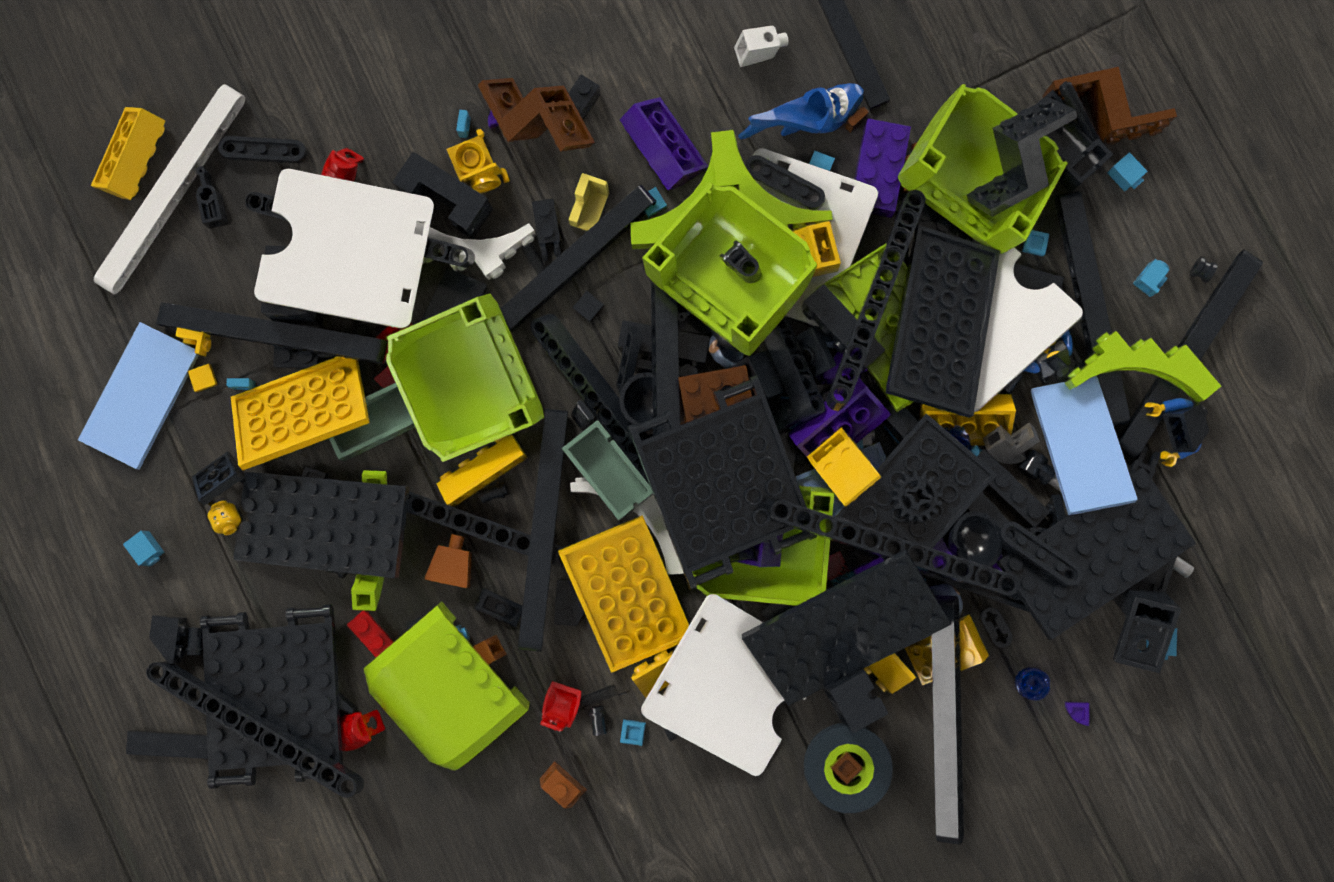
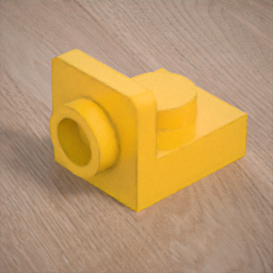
M177 328L176 337L183 339L182 343L195 345V354L206 357L207 352L211 349L210 335L204 332Z

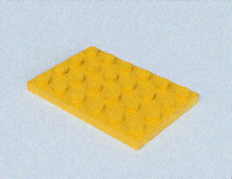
M335 357L231 397L238 466L242 470L370 423L359 362L355 359Z
M643 515L558 551L611 673L679 644L689 627V623Z

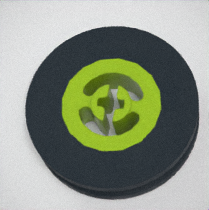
M838 723L820 731L810 742L804 758V774L811 791L822 804L834 811L858 813L873 807L886 794L892 779V760L883 741L871 730L864 727L852 733L842 723ZM845 751L858 754L863 762V769L855 776H859V778L848 784L835 779L830 768L837 760V757Z

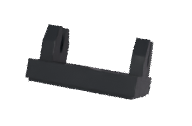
M225 452L193 475L192 480L199 502L203 506L206 504L212 506L215 504L213 499L238 481L245 483L246 477L243 470L235 463L233 456L229 452ZM230 470L229 476L220 481L223 475ZM218 473L217 477L211 480L212 476ZM208 485L214 486L210 490L206 489Z

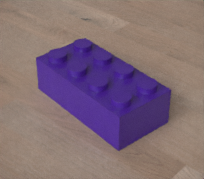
M867 119L854 180L874 186L877 189L878 198L871 214L891 218L895 213L900 188V181L897 176L904 166L911 130L910 126L874 119Z

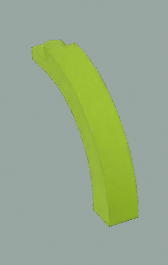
M364 470L362 482L387 485L386 471ZM356 575L351 589L353 610L376 611L384 577Z

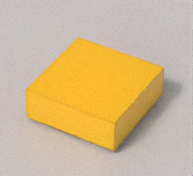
M211 364L188 371L194 392H200L218 385Z

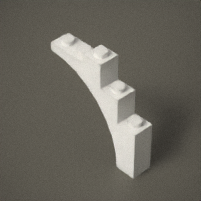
M417 222L415 234H423L425 223ZM529 223L515 232L498 238L484 240L461 239L446 235L431 227L428 234L429 238L471 249L475 254V263L488 280L501 276L504 272L503 269L506 268L502 260L514 256L519 247L522 245L525 247L526 244L532 243L533 237L536 236L534 229ZM444 246L439 248L438 253L441 252L444 255ZM464 251L459 255L460 262H463L466 258ZM424 257L423 264L425 262L430 263L433 259ZM450 264L454 271H463L466 269L463 267Z
M585 477L575 478V482L570 483L572 493L598 495ZM654 495L641 505L633 504L635 507L633 512L638 516L643 515L646 524L659 542L664 555L667 574H682L683 570Z

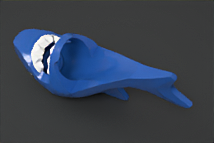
M852 83L836 85L826 90L822 87L812 89L806 92L803 97L787 102L770 111L750 116L748 118L750 125L738 137L739 139H745L766 128L777 125L785 126L781 131L782 136L800 130L809 133L833 132L855 114L863 100L864 90L860 85Z

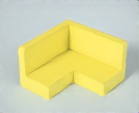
M582 173L574 193L576 201L569 217V223L571 226L588 231L600 220L609 196L607 181Z

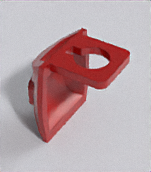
M348 148L337 152L332 150L324 164L321 175L354 182L358 163L363 162L364 158ZM345 154L351 155L354 158H347Z
M552 681L545 696L540 724L557 731H562L565 727L570 728L579 709L582 691Z
M373 710L364 715L361 712H355L340 717L342 750L351 751L369 743L372 740L371 736L385 730L378 710ZM370 717L376 720V729L368 728L366 723L369 722Z

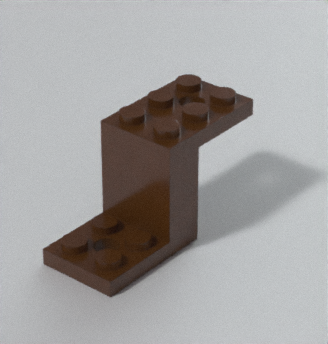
M1119 67L1054 80L1042 95L1044 98L1053 90L1065 101L1059 86L1065 81L1071 82L1080 99L1087 96L1094 126L1103 143L1107 142V145L1118 143L1120 139L1124 138L1134 140L1140 138L1142 134L1149 133V136L1160 134L1177 117L1175 108L1131 117Z
M513 78L482 80L478 84L484 99L508 142L536 139L549 129L560 152L589 148L595 143L564 85L534 88L523 98Z
M746 365L678 377L680 425L719 410L713 392L721 390L725 386L733 387L748 381ZM751 390L726 399L727 406L751 397ZM653 429L646 431L648 436L653 435Z

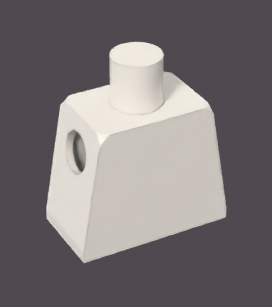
M774 26L743 30L734 47L740 67L772 59L780 47L788 46V36L786 33L777 34Z

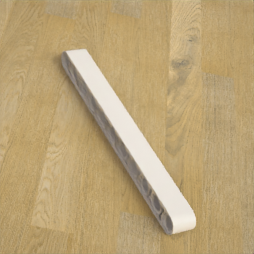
M225 84L218 89L94 276L96 284L112 294H117L123 288L198 175L196 173L197 167L204 166L245 102L244 95Z

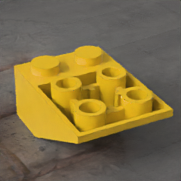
M830 221L809 225L793 231L807 242L810 253L817 263L813 277L838 272L841 262Z
M842 428L807 456L813 467L845 507L855 501L859 495L881 478V475L858 445Z
M970 614L960 618V663L962 671L983 663L989 656ZM931 635L905 648L922 685L933 682Z
M665 650L654 656V662L648 664L645 661L633 670L635 673H633L631 678L645 698H647L673 651L668 653ZM664 681L660 690L666 688L669 683Z

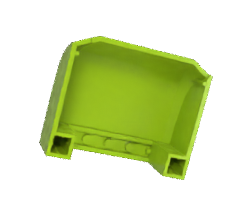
M962 84L935 114L897 177L901 185L908 191H921L925 195V203L978 243L999 250L1000 254H1003L1027 240L1067 162H1063L1057 152L1059 148L1056 143L1045 135L1039 139L1049 186L994 217L970 204L966 196L968 193L992 181L996 176L1003 174L992 128L998 126L1003 120L1016 116L1017 113L986 89L965 87V84Z
M709 183L642 257L646 275L655 285L741 353L751 356L801 297L817 267V263L814 261L806 241L736 188L715 186L713 183ZM735 240L740 242L759 264L761 277L755 283H746L719 257L721 253L725 254L734 245L733 242ZM748 267L744 273L751 274L755 271V268Z
M491 294L476 297L387 336L388 353L386 362L423 445L429 451L432 450L438 455L442 462L532 426L544 418L542 404L499 305Z
M799 485L807 508L830 516L833 515L834 492L831 489ZM822 520L819 524L821 531L830 532L831 523L827 520ZM793 529L791 531L783 533V539L798 534L802 531L798 529ZM817 536L815 539H807L783 549L780 567H757L733 562L731 565L734 573L729 575L723 574L697 585V589L706 596L716 594L723 599L797 606L826 591L830 540ZM709 564L693 571V576L705 573L722 564Z
M441 601L364 667L363 670L371 696L429 762L455 771L474 758L528 711L530 702L516 686L511 690L454 626L453 622L456 617Z

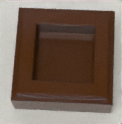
M861 107L848 119L845 128L851 133L867 118L869 111L865 107Z
M847 751L830 766L846 784L863 769Z

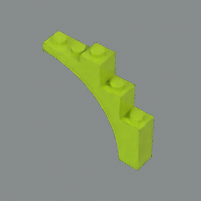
M734 130L711 133L716 186L725 188L726 186L734 188L739 186L741 193L787 228L788 225H792L793 229L804 228L806 223L815 222V224L833 220L832 210L813 211L797 208L778 200L766 192L753 179L745 167L738 150Z
M713 152L709 167L701 183L684 202L664 215L646 221L630 223L632 249H650L652 244L659 240L709 183H713L716 186Z
M1117 331L1110 335L1106 332L1096 340L1098 344L1092 348L1096 353L1085 360L1087 365L1082 369L1079 367L1068 374L1070 379L1065 382V385L1071 390L1099 374L1113 371H1138L1153 374L1171 382L1183 390L1195 403L1206 400L1221 387L1187 345L1179 348L1174 346L1164 354L1152 338L1145 341L1140 339L1129 347Z

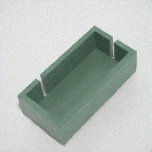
M396 383L365 397L370 423L329 438L339 460H349L415 428Z
M597 420L562 449L620 521L635 509L633 504L641 505L653 495L650 485L614 440L610 443L608 442L612 438Z

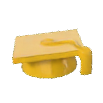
M481 129L476 130L477 137L446 149L458 178L493 163L483 140L485 133Z
M496 163L459 177L464 184L479 193L488 192L500 186L501 180L497 176L499 174L502 175L504 183L510 181L506 169L500 168Z

